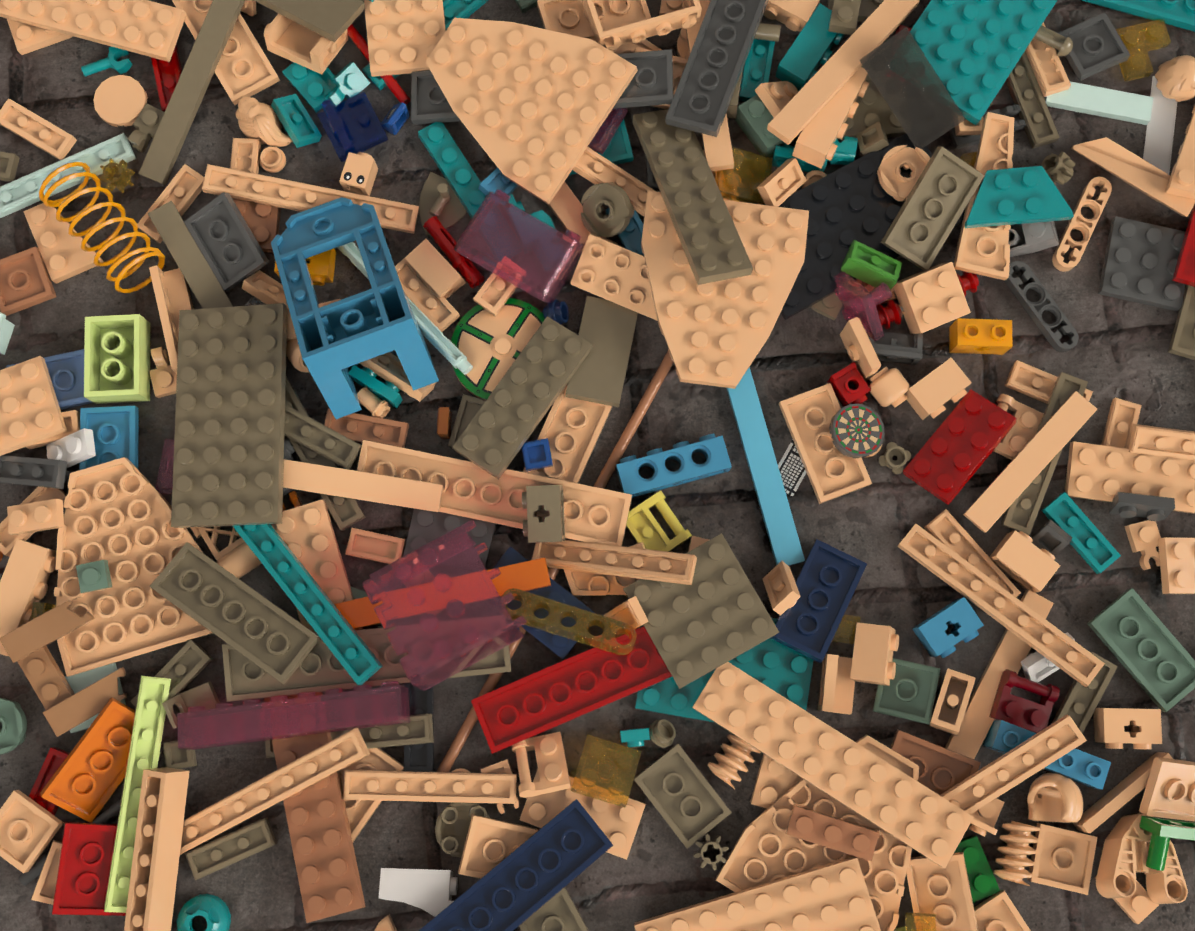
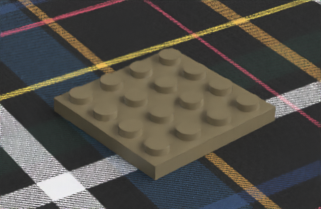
M722 533L686 553L697 557L692 585L639 579L623 588L629 599L634 596L637 597L648 619V622L643 625L679 689L779 633Z

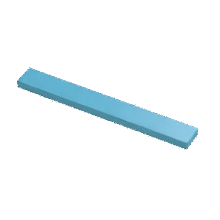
M749 367L735 389H726L776 565L783 561L790 566L804 562L805 558Z

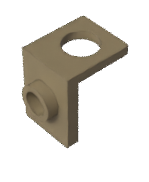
M211 681L182 692L162 703L173 729L193 718L221 707ZM173 704L177 705L180 710V719L173 712Z

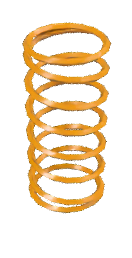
M72 162L60 166L42 182L39 190V199L47 207H58L56 219L59 222L72 221L69 225L68 234L72 237L84 236L81 242V249L83 251L98 250L94 256V264L101 267L112 264L107 271L106 279L108 281H115V290L119 293L138 291L152 282L150 276L135 287L128 289L120 287V281L134 273L146 258L158 256L159 262L157 266L161 270L163 269L165 255L158 248L151 247L150 238L145 233L138 232L136 221L126 217L125 208L121 204L113 202L112 193L108 189L101 187L100 179L95 174L90 173V167L86 163ZM74 166H80L85 169V172L73 173L59 179L48 188L44 195L46 185L61 171ZM85 176L83 182L70 194L60 199L48 200L50 194L59 185L67 180ZM89 177L96 182V187L83 189ZM96 191L91 201L81 211L67 218L61 217L63 208L80 195ZM100 192L108 196L109 202L94 205ZM108 206L103 216L94 225L79 233L73 231L74 226L83 216L93 210ZM112 206L121 212V217L106 220ZM120 221L115 231L103 242L89 248L86 246V242L96 231L106 225ZM124 221L129 222L133 226L134 232L117 236L123 227ZM137 236L142 237L146 241V247L128 252ZM132 237L127 246L112 259L105 262L98 261L101 254L108 247L122 239ZM144 252V254L134 258L125 265L117 277L111 276L114 269L124 260Z

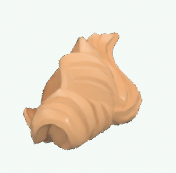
M244 96L239 100L235 115L238 119L239 127L245 136L249 139H259L261 145L267 144L275 147H284L292 142L289 136L281 132L282 123L272 107L258 102L256 98Z

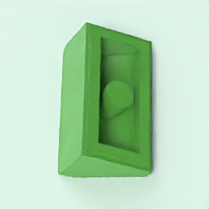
M853 240L842 264L841 271L888 293L898 281L902 262Z

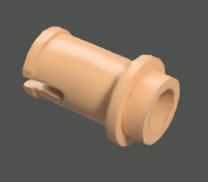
M363 387L357 393L360 404L372 413V417L384 418L389 413L390 407L388 402L379 399L367 387Z

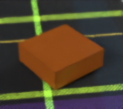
M439 407L437 434L441 439H450L452 412L449 407Z

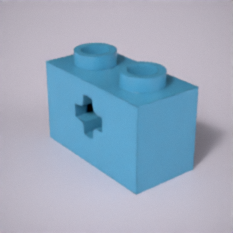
M962 597L954 600L912 628V630L931 657L940 655L944 658L956 650L954 645L961 640L966 643L978 636L977 630L984 626V624L966 598ZM952 624L954 628L951 630V634H946L947 625Z

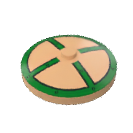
M513 298L507 300L496 316L479 304L469 310L457 324L451 342L467 357V361L473 366L472 370L465 375L458 368L455 369L453 367L457 378L465 389L475 397L487 400L544 322L543 313L531 304Z

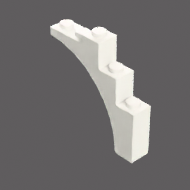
M381 868L379 899L404 902L421 908L436 917L454 902L451 900L452 895H457L458 878L453 877V871Z

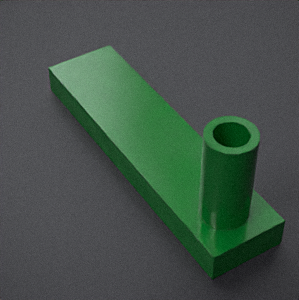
M1148 816L1141 817L1140 828L1152 833L1146 860V866L1151 869L1164 871L1170 838L1195 841V822Z

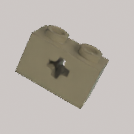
M563 485L526 486V492H522V507L527 509V520H523V535L528 537V543L565 541ZM542 505H544V510L550 513L549 516L545 517L544 522H542V517L537 516V511L542 509Z

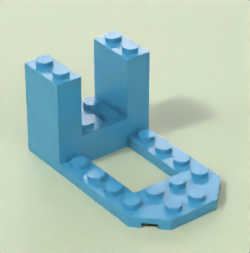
M341 197L291 215L285 223L287 228L282 235L275 236L271 241V246L302 359L335 419L362 410L353 379L349 375L350 370L348 367L393 350L397 353L413 391L438 382L439 379L430 353L402 288L374 206L363 203L362 206L353 204L351 199ZM356 240L372 289L319 307L306 258Z

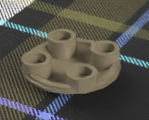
M452 802L443 808L436 820L435 834L437 842L444 852L454 857H462L472 814L490 818L484 807L478 803Z

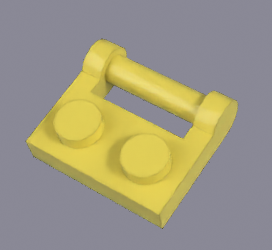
M662 491L657 492L630 510L626 527L637 543H644L645 549L669 552L692 537V534L688 529L685 530L664 500L666 497ZM656 506L676 537L669 540L649 509Z

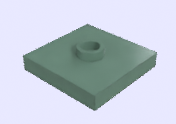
M893 658L892 662L896 663L894 680L890 679L889 686L878 685L873 712L930 725L941 668Z

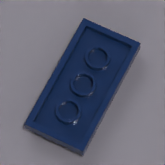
M816 539L796 580L801 597L792 608L787 609L779 616L775 624L779 633L771 637V639L821 663L867 563Z
M509 547L493 569L528 560L512 547ZM551 578V586L488 600L563 660L598 616Z

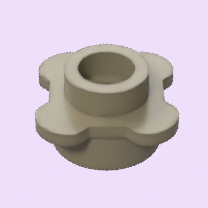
M890 442L886 445V452L879 457L878 461L881 466H887L892 469L894 474H901L904 470L903 466L911 459V453L897 446L896 443ZM893 456L897 457L896 461L892 459Z

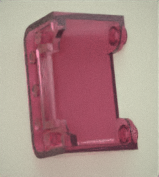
M496 189L495 192L489 191L458 239L454 250L544 302H552V300L556 299L585 246L584 243L579 241L581 236L569 229L565 233L558 231L519 209L509 201L511 196L499 189Z

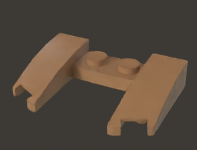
M70 600L0 637V641L12 662H18L46 709L43 714L57 737L100 713L111 697L118 701L127 697V693H118V677L126 676L124 667L75 694L47 648V645L94 619V616L89 612H86L81 617L68 609L73 603Z

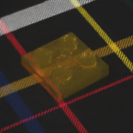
M732 147L734 169L717 171L716 183L722 197L737 202L765 205L757 187L771 175L772 158Z
M587 734L571 791L625 808L641 751Z

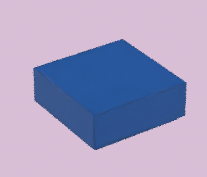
M548 438L524 443L522 453L526 471L553 466Z

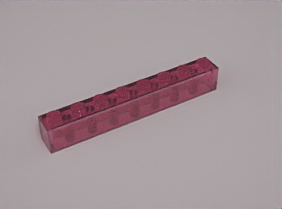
M388 681L381 683L380 688L371 689V685H357L353 687L354 691L343 692L342 688L325 690L326 695L315 696V692L298 693V698L288 699V696L281 695L270 697V702L260 703V699L243 700V705L233 706V703L215 704V709L206 710L205 706L189 707L188 712L177 714L178 748L196 750L347 731L355 728L363 729L410 723L408 688L399 685L398 681Z

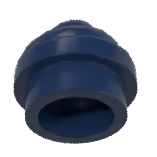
M557 299L549 301L542 311L545 319L548 316L561 325L566 323L569 318L566 303L564 301L560 302Z

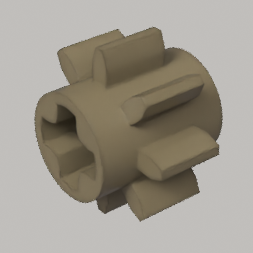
M1063 151L1059 156L1051 153L1041 164L1053 183L1057 182L1061 185H1064V183L1072 178L1074 172L1072 167L1076 165Z
M706 833L705 840L702 843L700 841L695 842L699 847V851L694 852L693 857H702L701 868H704L708 863L711 864L715 871L717 869L716 863L719 861L727 862L722 855L729 848L726 845H719L721 841L720 835H717L713 840ZM712 844L714 849H718V851L714 852V858H709L707 854H703L708 849L707 845Z

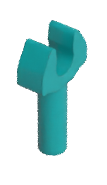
M109 47L107 58L81 66L85 77L109 68L115 69L119 74H123L133 64L129 59L117 61L120 57L128 55V51Z

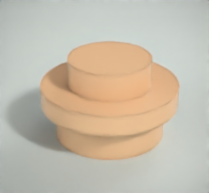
M267 147L261 152L259 162L266 172L277 173L285 167L286 156L277 147Z

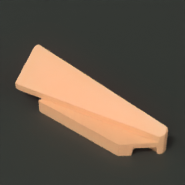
M1107 137L1076 144L1070 148L1181 216L1187 217L1195 204L1193 199L1166 193L1170 175Z

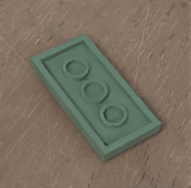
M1133 588L1127 589L1087 623L1162 712L1169 711L1195 688V660Z

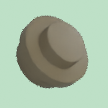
M656 720L649 726V735L657 746L666 748L673 743L676 737V730L668 720Z

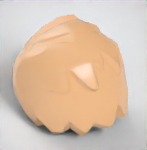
M1189 55L1174 57L1158 67L1159 71L1155 74V78L1158 81L1156 87L1162 91V95L1165 98L1182 102L1195 97L1194 57Z

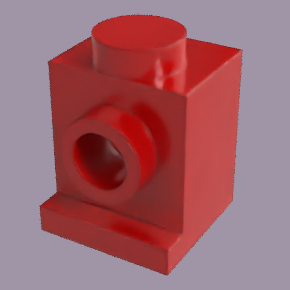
M855 362L833 374L827 381L828 384L831 383L834 393L843 407L849 404H863L868 400L866 395L871 391L856 368ZM848 382H853L857 389L851 390L848 387Z

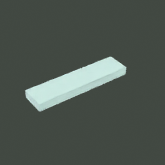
M1070 82L1071 86L1068 90L1044 97L1048 107L1147 125L1150 122L1154 98L1076 82Z

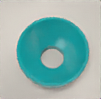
M200 894L191 898L181 908L177 918L178 931H194L192 920L198 915L203 916L207 921L205 931H229L231 925V914L228 906L221 898L212 894Z

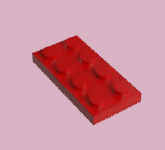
M970 389L906 466L903 474L949 505L1016 424L1017 418Z

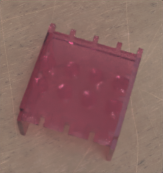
M473 520L370 574L371 578L362 582L371 604L383 601L374 610L384 630L395 626L396 629L387 633V637L397 656L408 652V655L399 661L412 685L423 691L524 637L523 632L518 628L527 622L524 616L512 620L505 606L514 600L512 593L500 597L492 579L501 574L499 568L487 572L479 556L480 553L488 549L486 543H481L474 547L476 543L468 533V531L476 527Z

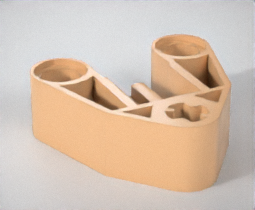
M1140 813L1123 816L1104 842L1096 877V888L1099 894L1105 898L1132 896L1136 891V873L1142 872L1146 874L1147 894L1154 903L1172 904L1185 901L1188 889L1171 840L1164 871L1151 869L1146 866V860L1152 833L1140 828L1141 817L1146 815Z

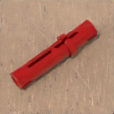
M437 216L428 219L423 227L453 263L452 267L460 272L471 288L480 285L485 277L474 266L471 256L465 254Z

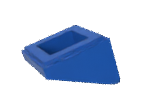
M403 102L395 104L380 123L383 129L394 136L410 117L406 104Z

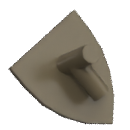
M430 172L420 194V220L423 226L428 219L437 216L444 228L448 229L460 221L467 211L447 180ZM424 229V231H425V233H426V236L430 235V234L426 231V229Z

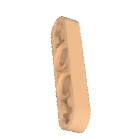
M1095 177L1085 186L1073 211L1074 217L1069 220L1059 241L1060 245L1057 246L1052 257L1053 265L1059 271H1070L1079 263L1112 191L1111 183L1106 178ZM1095 186L1101 187V193L1095 200H1091L1096 191ZM1082 207L1092 209L1094 213L1092 219H1086L1082 216ZM1071 230L1081 231L1083 240L1081 242L1074 241L1070 236ZM1069 248H1072L1073 250L1071 251L1068 257L1070 261L1068 263H1064L1063 255L1069 250Z

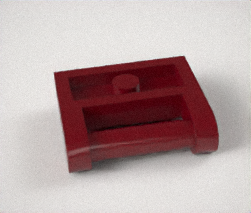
M1006 669L1002 673L989 717L1038 733L1047 727L1053 704L1059 697L1060 689L1052 684L1043 685L1017 676L1015 671ZM1015 686L1041 695L1040 703L1038 704L1010 694L1012 687Z

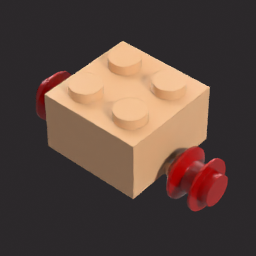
M947 262L897 281L893 287L899 304L891 299L887 301V307L877 304V311L874 312L875 320L879 326L889 329L890 322L892 321L897 325L901 324L902 315H904L910 334H921L971 313L965 296L967 290L971 293H976L977 286L979 285L978 277L974 273L962 271V275L959 276L955 271L953 263Z

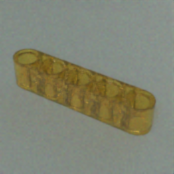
M509 589L502 596V611L509 620L618 655L629 654L635 647L637 634L635 629L627 623L520 589ZM511 600H518L522 603L521 607L516 610L509 609L507 604ZM539 608H544L549 612V615L541 619L535 617L534 612ZM565 617H572L575 619L576 624L573 627H565L561 624V620ZM593 625H598L603 629V633L599 636H593L588 632V629ZM619 634H626L631 642L621 645L616 641L615 637Z

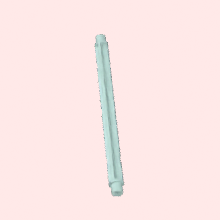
M350 242L337 247L368 278L359 248L355 243ZM407 297L422 335L455 369L458 368L464 375L469 373L473 366L467 361V357Z

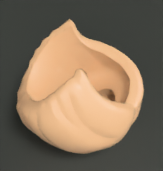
M1045 773L1032 782L1027 796L1029 820L1077 823L1081 819L1083 814V797L1079 787L1070 778L1058 773Z

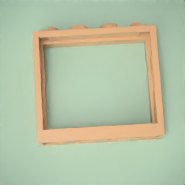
M582 0L596 42L609 50L617 49L621 45L631 42L639 43L655 35L664 36L676 29L691 28L700 23L702 11L699 0H683L685 9L603 31L593 0Z

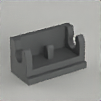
M872 328L865 330L879 361L917 365L922 359L923 334L909 335L874 331Z

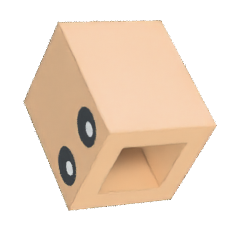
M358 152L357 154L348 153L339 180L344 191L370 196L378 172V167L373 157L364 152Z

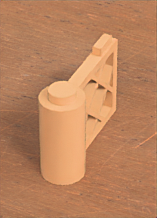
M214 526V529L190 527L196 538L203 537L217 560V564L238 579L262 564L234 527L232 532L220 530V526ZM218 534L231 536L229 545L219 551L216 547Z

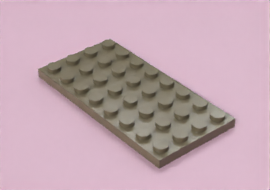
M284 303L179 310L171 527L190 528L282 524L287 306Z

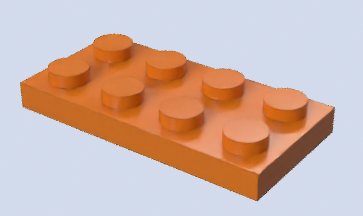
M111 697L40 792L41 797L92 823L125 778L135 710Z

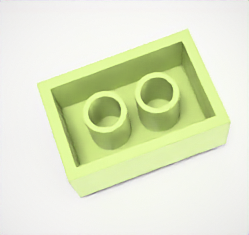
M140 314L85 317L84 397L96 404L150 401V322Z

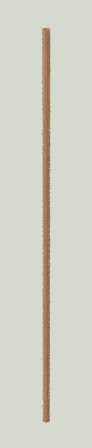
M667 351L593 487L603 489L606 487L616 468V464L619 463L674 363L669 351ZM548 568L549 577L555 580L560 569ZM517 624L509 639L510 659L526 632L519 624ZM503 673L490 674L478 697L494 691ZM473 706L436 772H449L478 720Z

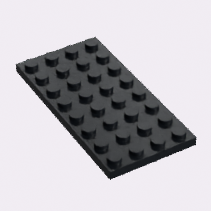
M916 128L892 140L883 149L870 152L793 193L779 206L809 211L805 260L781 310L785 320L859 280L841 271L842 264L853 240L895 260L902 257L882 244L881 241L905 201L895 200L893 196H890L882 188L877 170L885 154L892 148L900 145H907L906 147L913 149L916 147L920 148L930 158L932 157L931 151ZM901 167V176L910 178L909 175L912 171ZM965 209L954 228L962 224Z

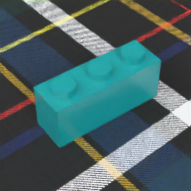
M822 4L818 5L779 63L775 77L782 81H789L800 91L818 72L816 70L820 64L824 65L830 59L833 53L830 49L834 43L839 45L845 34L828 31L832 10Z

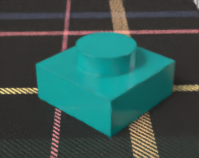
M649 728L620 730L621 743L627 742V747L644 746V740H650Z

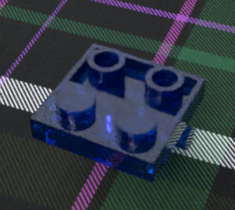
M365 92L345 100L337 106H334L331 100L322 102L321 105L324 111L317 115L341 162L347 159L349 152L354 154L364 152L388 140Z

